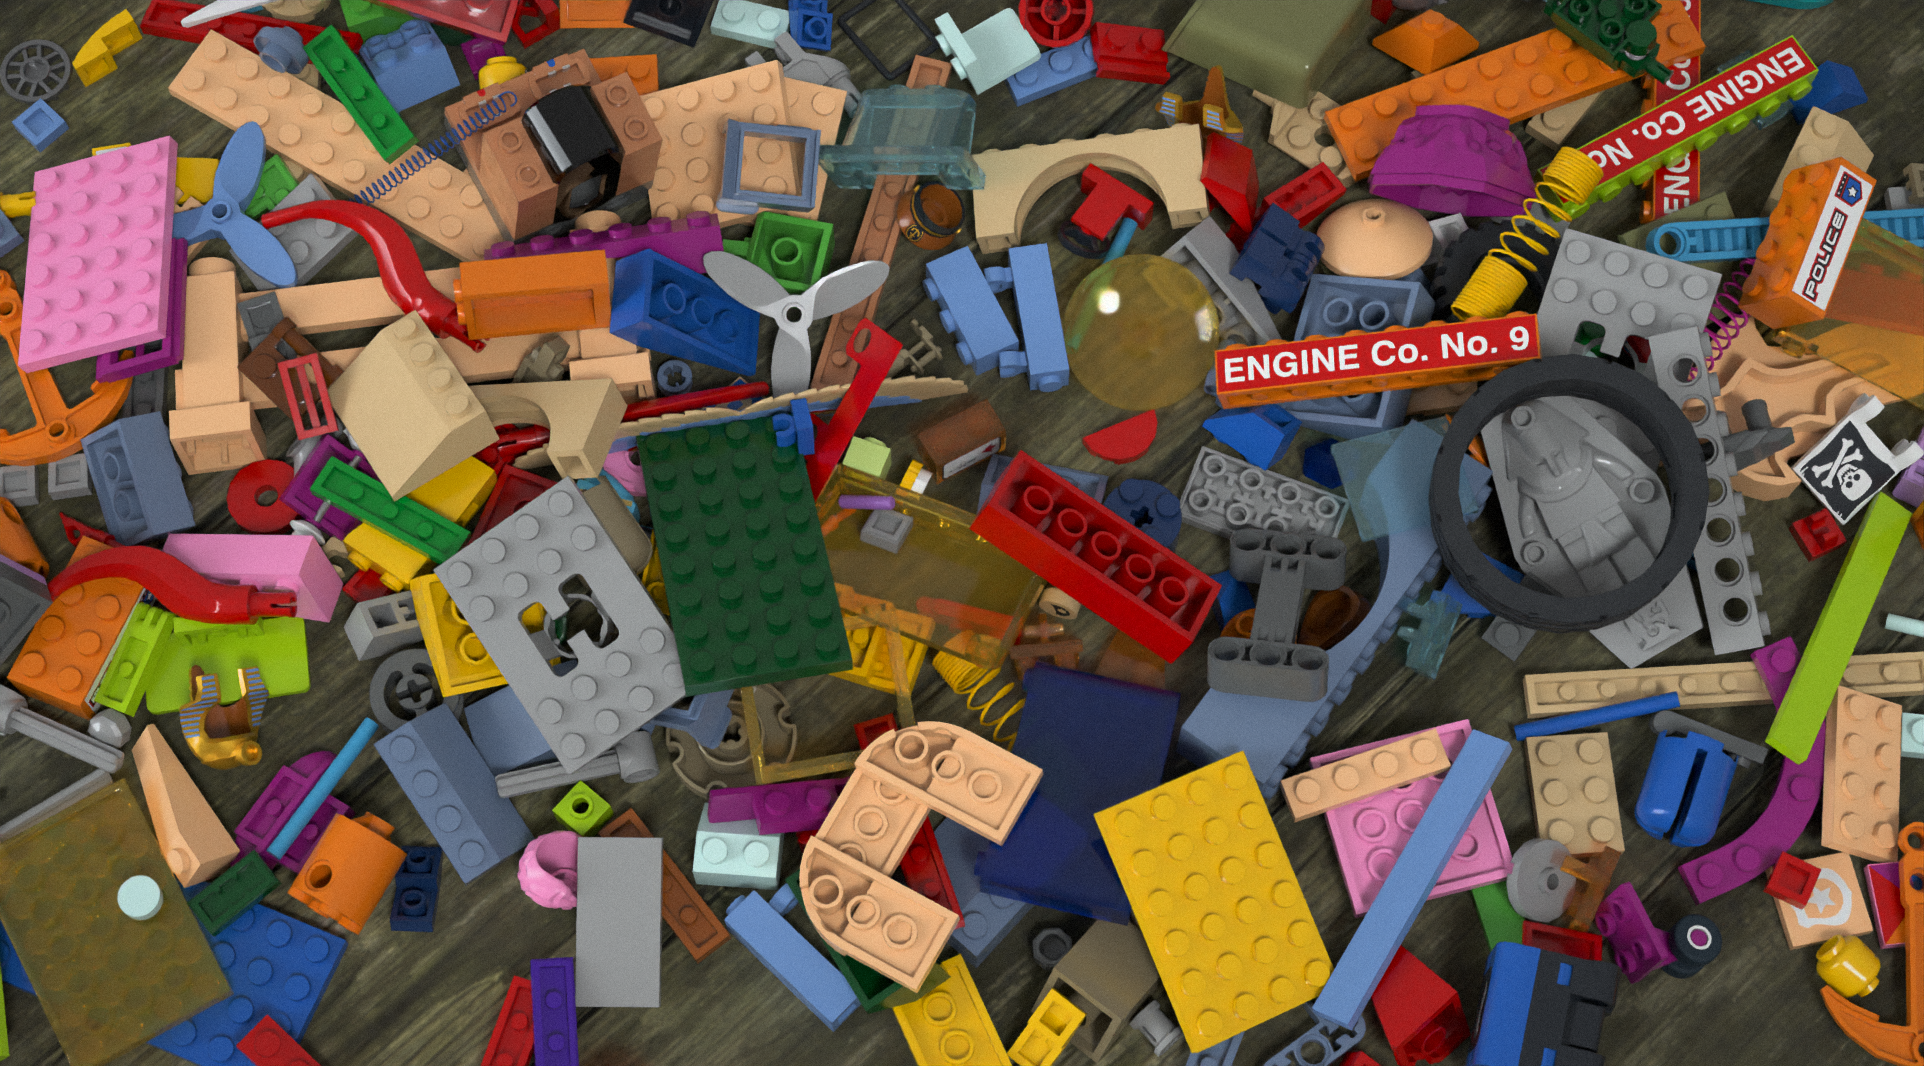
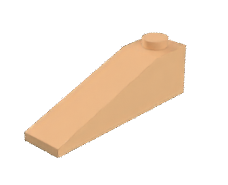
M154 724L147 725L134 745L132 753L162 855L167 861L170 870L175 873L184 888L219 877L228 870L231 865L230 863L237 857L240 850Z

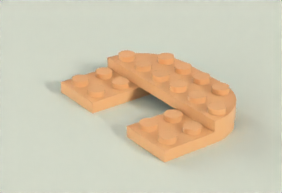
M935 721L917 722L918 725L898 731L892 729L867 746L855 761V771L815 837L811 835L802 856L799 875L806 911L813 926L824 941L841 955H848L916 993H918L957 926L960 917L958 914L891 879L892 875L931 809L1003 846L1043 776V769L959 726Z

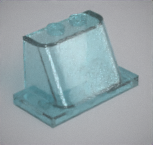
M891 85L888 89L865 90L862 92L842 145H820L818 164L839 189H873L877 175H937L947 189L984 190L986 175L970 154L977 104L970 94L957 89H946L940 85H927L924 89H910L903 85Z

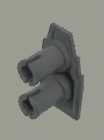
M1751 400L1741 407L1748 430L1732 434L1728 423L1730 435L1722 437L1725 453L1732 451L1734 453L1737 472L1795 443L1791 427H1773L1765 400ZM1710 440L1701 444L1704 460H1708L1714 455V445Z

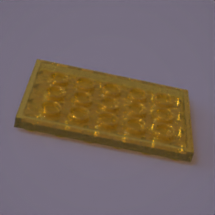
M124 778L0 843V920L70 1066H103L234 995L199 922L187 903L188 901L174 873L167 864V859L129 783ZM138 875L153 879L163 892V904L160 910L153 917L146 920H135L127 916L119 907L117 900L121 885L129 878Z

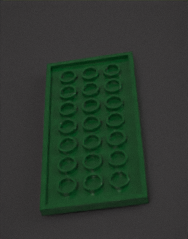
M775 415L687 428L672 432L654 433L647 436H636L637 450L686 697L853 670L852 655L804 455L799 454L796 442L788 447L777 446L776 432L779 431H774L772 417Z

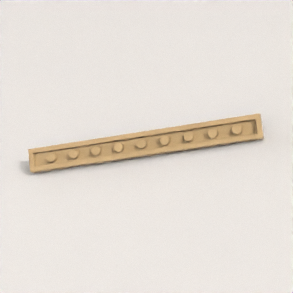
M1924 651L1851 656L1839 685L1878 698L1924 695ZM1753 661L1525 675L1523 678L1527 718L1557 717L1677 691L1680 707L1668 710L1774 704Z

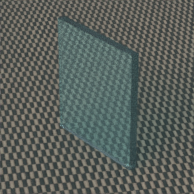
M1446 416L1331 445V454L1334 456L1362 542L1431 525L1428 494L1433 463L1450 425ZM1461 463L1459 497L1463 516L1478 513L1479 508L1463 463Z

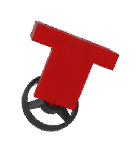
M1090 163L1082 173L1081 192L1088 195V197L1072 216L1071 220L1061 224L1058 231V239L1066 249L1078 256L1087 259H1101L1107 255L1110 249V241L1107 235L1120 218L1133 219L1137 222V227L1144 231L1152 221L1154 202ZM1067 236L1074 238L1079 244L1087 246L1089 250L1077 246ZM1097 239L1102 243L1103 250L1099 251Z

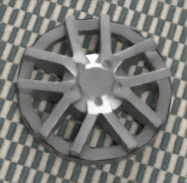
M30 40L17 45L5 56L0 68V79L6 92L15 101L32 106L40 98L44 102L52 99L54 101L58 100L57 96L64 90L69 89L68 84L71 79L73 66L67 53L58 44L48 40ZM36 48L37 56L29 57L27 50ZM43 48L52 49L54 52L44 57ZM20 53L23 54L24 62H12ZM60 58L63 59V62L50 66ZM8 70L20 71L19 74H7ZM64 72L62 79L57 76V74ZM50 81L57 84L53 90L47 86ZM19 83L15 91L10 87L9 84ZM27 87H31L29 95H23ZM40 89L46 93L38 96Z

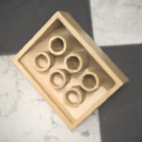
M416 310L380 330L328 389L333 409L394 502L499 440L486 410Z

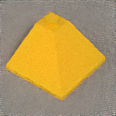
M436 573L409 580L417 621L443 698L508 684ZM539 602L522 614V621L531 634L544 630V618L547 611ZM560 657L549 660L552 666L561 664Z

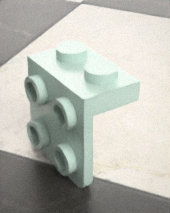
M1011 8L1004 9L962 34L948 12L934 19L941 34L935 37L946 57L950 54L954 56V59L950 60L957 75L960 80L967 78L977 95L1035 63L1041 57L1039 48L1028 31L1024 30L1020 19Z

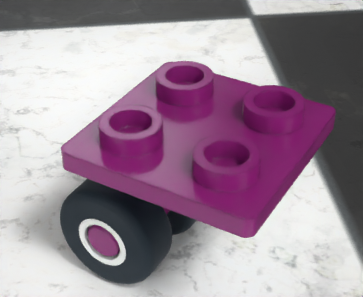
M1629 881L1618 886L1594 909L1596 925L1600 933L1607 937L1615 952L1617 966L1622 968V973L1627 976L1631 984L1641 981L1651 971L1661 968L1665 973L1675 978L1685 979L1692 977L1705 965L1713 961L1722 949L1720 930L1712 920L1702 915L1691 914L1684 916L1667 931L1654 928Z

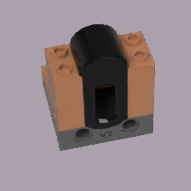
M584 49L570 55L566 53L533 67L530 72L502 84H498V82L462 97V100L445 107L444 126L454 142L458 143V138L454 135L451 128H454L459 137L463 139L464 134L459 130L457 124H460L465 133L469 135L470 130L464 125L463 120H466L471 130L475 131L476 127L469 120V116L475 120L477 126L481 127L482 124L474 112H477L482 121L487 123V118L482 114L480 108H483L488 117L493 119V114L487 109L486 104H489L493 112L498 115L499 111L493 105L492 100H495L500 110L504 111V105L498 96L503 92L510 91L517 97V103L511 107L510 105L515 102L514 95L511 93L502 95L501 98L506 105V112H500L499 117L495 116L493 121L489 120L487 125L483 124V128H477V132H472L470 137L466 136L465 140H460V144H454L504 241H511L516 245L529 243L532 238L541 235H551L555 238L575 229L576 219L584 213L596 210L614 212L649 196L648 190L653 185L663 139L628 73H622L602 82Z

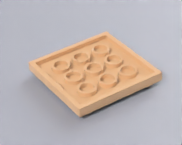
M778 60L640 96L663 139L653 185L648 190L652 219L669 217L671 220L686 218L687 214L695 211H708L710 214L717 213L720 228L755 220L757 215L764 211L777 214L787 212V210L759 207L755 214L747 215L721 212L716 207L717 195L721 191L726 137L722 130L725 122L728 119L746 123L791 126L783 66ZM744 136L740 190L801 196L794 142Z

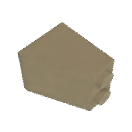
M1109 907L1054 967L1031 1010L1034 1013L1050 990L1055 988L1087 1013L1069 1042L1096 1063L1101 1060L1162 983L1142 931L1134 926L1128 918Z

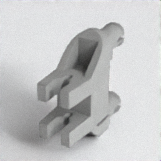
M787 31L774 39V43L777 45L774 48V52L785 65L783 67L784 77L847 91L844 109L850 118L857 116L856 109L860 113L866 109L869 102L850 81V70L844 63L830 57L804 52ZM758 51L745 58L747 67L766 63Z

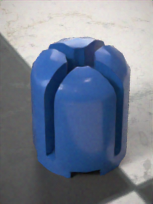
M1664 730L1658 735L1634 809L1636 822L1648 835L1661 840L1664 832L1667 833L1676 817L1669 844L1682 848L1701 846L1708 843L1715 835L1739 756L1737 755L1733 760L1722 752L1724 747L1722 742L1708 736L1688 731L1686 738L1665 737L1667 730Z

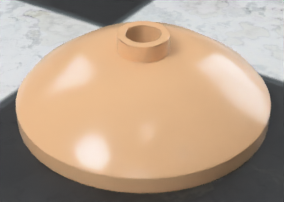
M1364 199L1346 204L1327 216L1317 231V236L1321 238L1325 246L1320 260L1328 269L1339 276L1385 280L1399 279L1420 268L1428 259L1433 246V233L1428 221L1413 208L1387 199Z

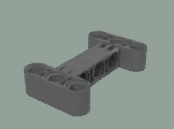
M1252 528L1240 529L1231 535L1229 573L1238 581L1260 584L1250 639L1219 637L1210 642L1208 646L1207 683L1211 688L1223 693L1303 702H1314L1326 695L1328 690L1329 655L1320 647L1295 644L1304 589L1335 590L1340 588L1345 582L1347 547L1343 541L1330 536Z

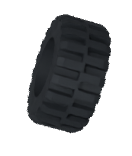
M1502 220L1499 226H1494L1493 221L1480 223L1477 232L1473 228H1469L1460 233L1458 241H1451L1446 247L1443 257L1439 259L1429 290L1430 296L1436 302L1431 321L1463 322L1452 312L1451 305L1455 298L1460 295L1464 285L1469 282L1473 272L1478 269L1485 256H1488L1489 250L1494 248L1505 250L1500 241V234L1503 232L1517 233L1513 228L1511 220ZM1525 222L1524 227L1517 226V228L1524 236L1545 247L1549 255L1539 253L1519 237L1505 235L1503 240L1513 253L1536 266L1537 272L1528 270L1510 255L1492 252V256L1510 264L1525 277L1528 283L1527 286L1535 294L1540 306L1559 247L1555 244L1556 238L1546 232L1543 235L1535 231V225Z

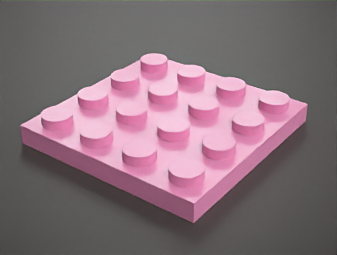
M1468 719L1311 757L1309 759V766L1313 770L1436 728L1452 767L1472 729ZM1449 771L1324 813L1355 918L1363 917L1367 914ZM1491 789L1488 791L1427 900L1507 881V873L1512 874L1514 863H1510L1512 855Z

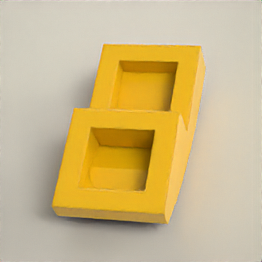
M127 9L114 16L99 28L75 57L72 65L85 87L118 69L112 56L143 39Z
M1052 988L1027 1023L1029 1024L1007 1052V1055L1020 1066H1053L1087 1013L1055 988Z

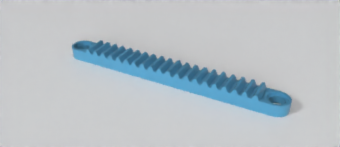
M1924 208L1865 211L1849 254L1924 249ZM1770 217L1668 223L1658 226L1649 232L1645 247L1649 253L1686 264L1732 262L1746 258L1756 259V251L1764 241L1770 225ZM1664 233L1673 236L1676 242V249L1671 255L1663 252L1659 244L1660 238Z

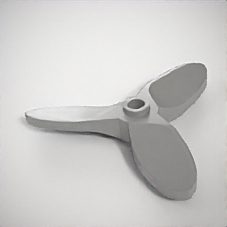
M711 251L703 257L707 273L728 295L752 310L775 318L779 329L774 344L771 365L774 398L790 392H794L795 395L808 390L811 372V351L807 329L812 321L842 312L858 304L885 282L890 269L888 264L883 261H862L828 274L798 295L789 294L770 274L750 261L724 251ZM791 307H797L801 310V317L796 321H792L786 316L787 310Z

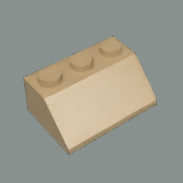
M1815 106L1812 107L1758 218L1770 217L1773 210L1777 207L1783 192V182L1791 170L1843 157L1866 173L1874 154L1849 121Z

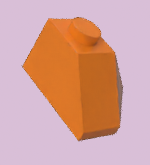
M1429 9L1373 39L1372 45L1420 73L1427 75L1444 69L1477 50L1479 42L1459 24L1444 17L1443 14Z

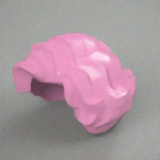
M553 831L540 835L537 839L528 843L523 856L519 860L517 876L520 881L521 890L525 891V894L532 898L534 902L543 907L553 909L562 908V910H570L573 907H577L578 837H582L581 835L572 831Z

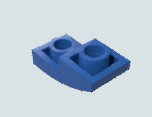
M788 0L791 37L801 48L831 51L833 14L827 13L828 0Z

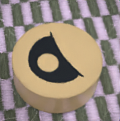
M1047 588L1043 591L1039 606L1053 616L1072 620L1077 618L1081 603L1058 588Z

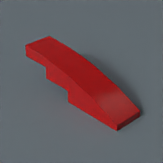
M1322 162L1264 197L1261 206L1256 208L1253 227L1270 205L1274 203L1299 220L1298 227L1302 229L1342 197L1347 189L1327 165ZM1236 221L1230 225L1229 232L1225 235L1234 244L1238 254L1243 249L1251 231L1246 234Z

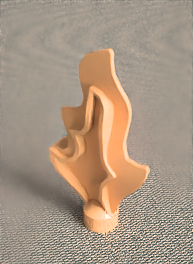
M1752 316L1748 318L1747 325L1739 329L1738 337L1731 340L1730 347L1723 350L1721 359L1714 361V367L1709 371V373L1717 372L1721 396L1714 397L1716 410L1727 413L1732 434L1748 430L1741 407L1748 401L1755 399L1766 401L1773 427L1792 428L1795 443L1775 452L1756 464L1738 471L1737 476L1731 477L1733 489L1737 492L1741 491L1742 495L1758 500L1770 501L1789 497L1802 482L1787 465L1788 460L1803 456L1847 414L1852 403L1861 394L1866 393L1869 397L1875 395L1883 405L1913 399L1924 393V337L1852 323L1829 330L1793 347L1767 346L1756 329L1755 319ZM1735 317L1738 325L1743 324L1744 318ZM1733 320L1727 323L1729 325L1735 326ZM1725 327L1730 336L1735 334L1736 329ZM1720 328L1717 334L1727 337L1723 329ZM1717 338L1722 347L1728 343V340ZM1712 339L1711 346L1719 348L1717 343ZM1712 350L1713 358L1717 357L1719 350ZM1706 361L1707 367L1709 368V366L1711 365V361ZM1692 371V373L1696 377L1698 372ZM1697 398L1688 399L1683 404V413L1689 420H1700L1706 414L1705 404ZM1705 438L1698 439L1700 445L1709 442ZM1660 461L1659 467L1664 466L1662 461Z

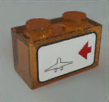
M985 399L917 434L918 453L929 472L933 473L932 477L936 484H939L991 457L992 454H997L1006 449V429L988 400Z

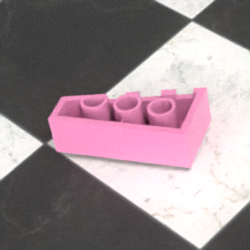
M169 534L162 550L173 555L201 576L214 583L256 585L259 592L294 591L297 595V602L278 605H297L295 617L329 623L344 584L313 535Z

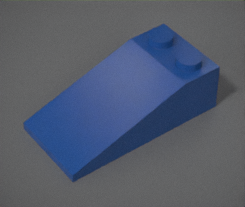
M646 249L616 261L609 333L639 347L747 376L756 375L759 312L738 302L713 280L651 249Z

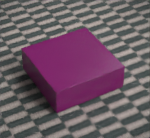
M480 38L460 44L475 81L479 80V70L487 65L488 59L506 56L501 45Z

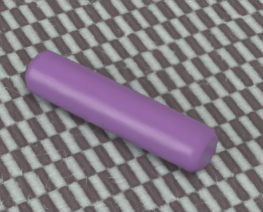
M841 495L838 499V504L842 509L892 510L895 507V499L892 496Z

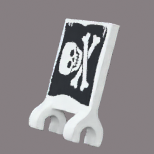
M1866 393L1861 394L1852 403L1847 414L1791 467L1825 508L1827 507L1830 514L1840 525L1846 524L1893 477L1904 468L1915 463L1924 454V451L1915 441L1909 443L1904 438L1890 452L1865 422L1877 416L1885 407L1875 395L1869 397Z

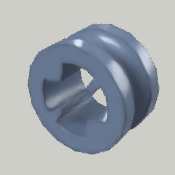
M670 360L663 363L658 370V388L666 397L686 394L691 390L693 384L692 371L684 362ZM674 372L681 373L684 383L679 386L678 382H676V387L669 386L667 375L671 373L672 377H674Z

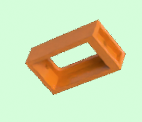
M605 250L460 262L461 279H453L459 325H467L469 340L610 327L611 306Z

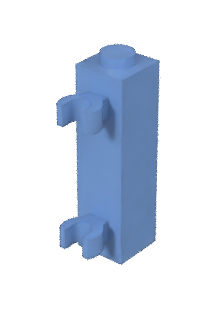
M1047 243L1008 248V268L989 267L984 269L985 279L993 294L1012 288L1023 348L1022 352L1004 351L998 353L1000 377H1012L1027 372L1030 390L1039 389L1042 392L1056 391L1069 383V364Z
M787 883L784 884L768 903L755 890L747 897L741 895L736 898L726 910L728 916L724 921L727 930L834 1032L861 1003L841 970L838 971L783 918L785 914L798 904V900Z

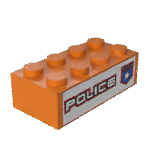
M1843 157L1791 170L1783 182V192L1778 205L1770 215V225L1764 241L1756 251V261L1751 274L1743 284V294L1738 307L1772 329L1823 320L1877 180Z
M83 536L66 568L88 555L114 547ZM125 578L96 579L70 588L62 593L36 622L7 679L20 693L90 721L97 714L101 704L94 702V699L137 604L144 602L153 607L157 598L137 582Z

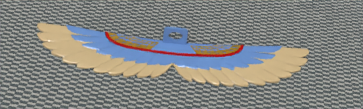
M915 375L892 380L891 377L885 378L869 408L916 403L924 399L967 393L968 387L964 385V381L952 380L950 377L935 378V376L915 379ZM851 383L842 386L840 384L831 385L819 390L811 388L795 395L794 392H790L774 399L770 396L742 410L707 407L706 410L684 411L685 414L669 413L662 414V417L640 418L638 421L622 422L608 454L623 450L627 452L636 451L637 435L647 436L654 433L756 419L757 417H767L781 413L786 414L791 412L790 400L806 398L810 414L813 413L817 417L833 416ZM549 443L543 444L541 448L529 450L526 455L516 458V463L513 464V467L526 470L553 465L546 452Z

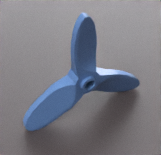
M252 121L238 128L227 144L215 173L213 198L204 206L173 214L172 238H185L188 241V246L214 238L226 240L238 258L257 276L276 287L291 288L295 287L298 281L297 269L292 259L280 242L267 229L244 213L258 189L266 155L264 133L260 126Z

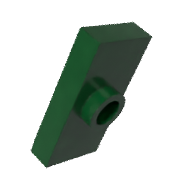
M254 849L189 900L187 904L209 933L216 937L279 887L282 882L259 852Z

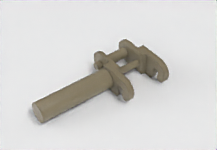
M913 319L910 325L921 338V341L909 351L906 349L900 350L885 378L894 377L908 364L911 366L910 369L913 373L917 372L923 375L924 370L922 367L934 358L937 360L943 358L940 353L942 351L940 346L936 347L933 344V336L923 325L919 327L916 319ZM924 346L929 352L917 361L912 355Z

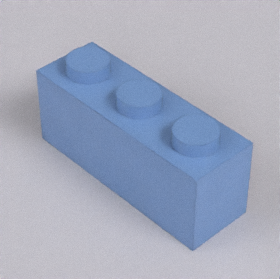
M968 246L926 263V279L922 281L924 290L931 302L937 300L942 310L939 312L941 322L948 334L954 332L959 342L956 344V349L965 366L970 364L977 376L999 366L998 353L1004 351L1019 352V340Z

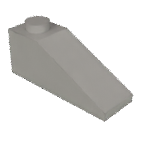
M411 590L357 603L344 625L345 632L359 661L395 653L424 640L417 621Z

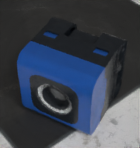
M1498 942L1487 956L1465 1066H1604L1606 1058L1597 1054L1604 1019L1607 1016H1611L1616 1006L1622 968L1604 961L1586 960L1513 942Z

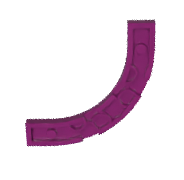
M1791 636L1759 649L1750 655L1769 691L1776 712H1778L1802 658ZM1825 718L1806 761L1798 765L1785 755L1783 756V765L1780 767L1776 786L1771 795L1770 802L1761 816L1731 843L1678 867L1696 906L1731 891L1760 875L1776 862L1782 851L1787 852L1801 835L1816 807L1824 781Z

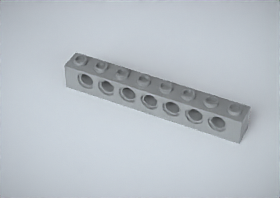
M1699 325L1650 335L1648 339L1658 387L1665 391L1671 400H1674L1682 412L1684 402L1691 398L1701 400L1706 406V414L1702 419L1689 421L1698 439H1708L1714 445V455L1704 461H1706L1708 478L1718 480L1723 487V493L1719 498L1714 500L1708 499L1705 525L1693 551L1714 653L1719 655L1763 647L1765 645L1764 636L1771 634L1767 611L1759 612L1756 596L1763 595L1759 572H1750L1747 556L1755 555L1750 531L1742 532L1739 516L1746 515L1742 492L1734 493L1731 477L1737 476L1738 472L1733 451L1725 453L1722 437L1729 436L1730 434L1725 412L1717 413L1714 397L1721 396L1717 372H1708L1706 357L1713 356L1708 332L1700 333ZM1688 358L1696 363L1698 373L1693 380L1682 381L1675 375L1674 366L1678 360ZM1715 518H1723L1729 522L1731 533L1724 539H1715L1708 532V523ZM1723 558H1731L1738 563L1740 571L1734 578L1726 579L1717 573L1716 563ZM1731 598H1740L1746 602L1748 611L1743 617H1730L1724 610L1725 602Z

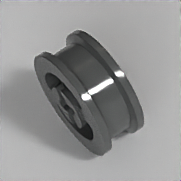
M409 649L392 655L379 666L372 678L369 690L371 708L380 725L388 734L409 722L408 720L396 717L390 712V695L396 685L399 703L408 717L414 719L438 706V700L430 681L421 675L429 674L436 677L428 651L425 649ZM420 691L422 700L414 703L413 693ZM464 693L444 697L442 703L448 705L457 721L460 720L464 709Z

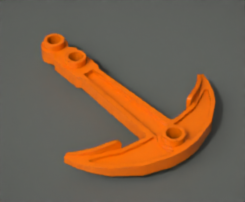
M0 269V334L8 342L37 421L35 427L13 435L6 429H0V464L32 466L56 462L82 450L81 439L113 422L128 397L133 376L111 383L107 381L99 383L96 380L91 385L94 395L74 408L69 409L50 368L26 373L18 366L23 298L17 292L16 282L10 274ZM125 350L119 358V362L134 358L133 351ZM64 430V432L60 436L55 437L59 432Z
M1913 822L1899 832L1897 840L1900 850L1904 853L1899 860L1900 900L1905 908L1906 1027L1878 1022L1879 1015L1851 1003L1828 985L1819 990L1828 1011L1846 1036L1875 1058L1897 1066H1924V1057L1918 1051L1919 1045L1924 1043V823ZM1910 834L1916 835L1919 838V848H1913L1909 845L1908 836ZM1911 876H1917L1922 880L1921 890H1916L1910 885Z

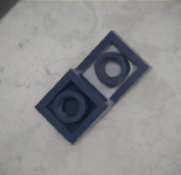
M401 846V850L407 856L395 874L396 893L390 916L391 931L433 932L440 893L443 851L440 847Z

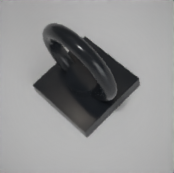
M630 0L623 23L694 48L714 0Z

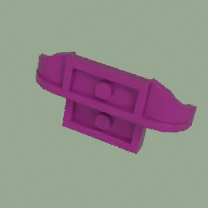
M319 751L300 758L290 767L282 766L235 829L234 833L237 835L235 844L240 852L230 863L231 867L255 849L271 869L278 863L298 875L335 814H341L349 819L355 816L356 813L350 806L328 795L280 860L266 851L337 757V754L331 751Z

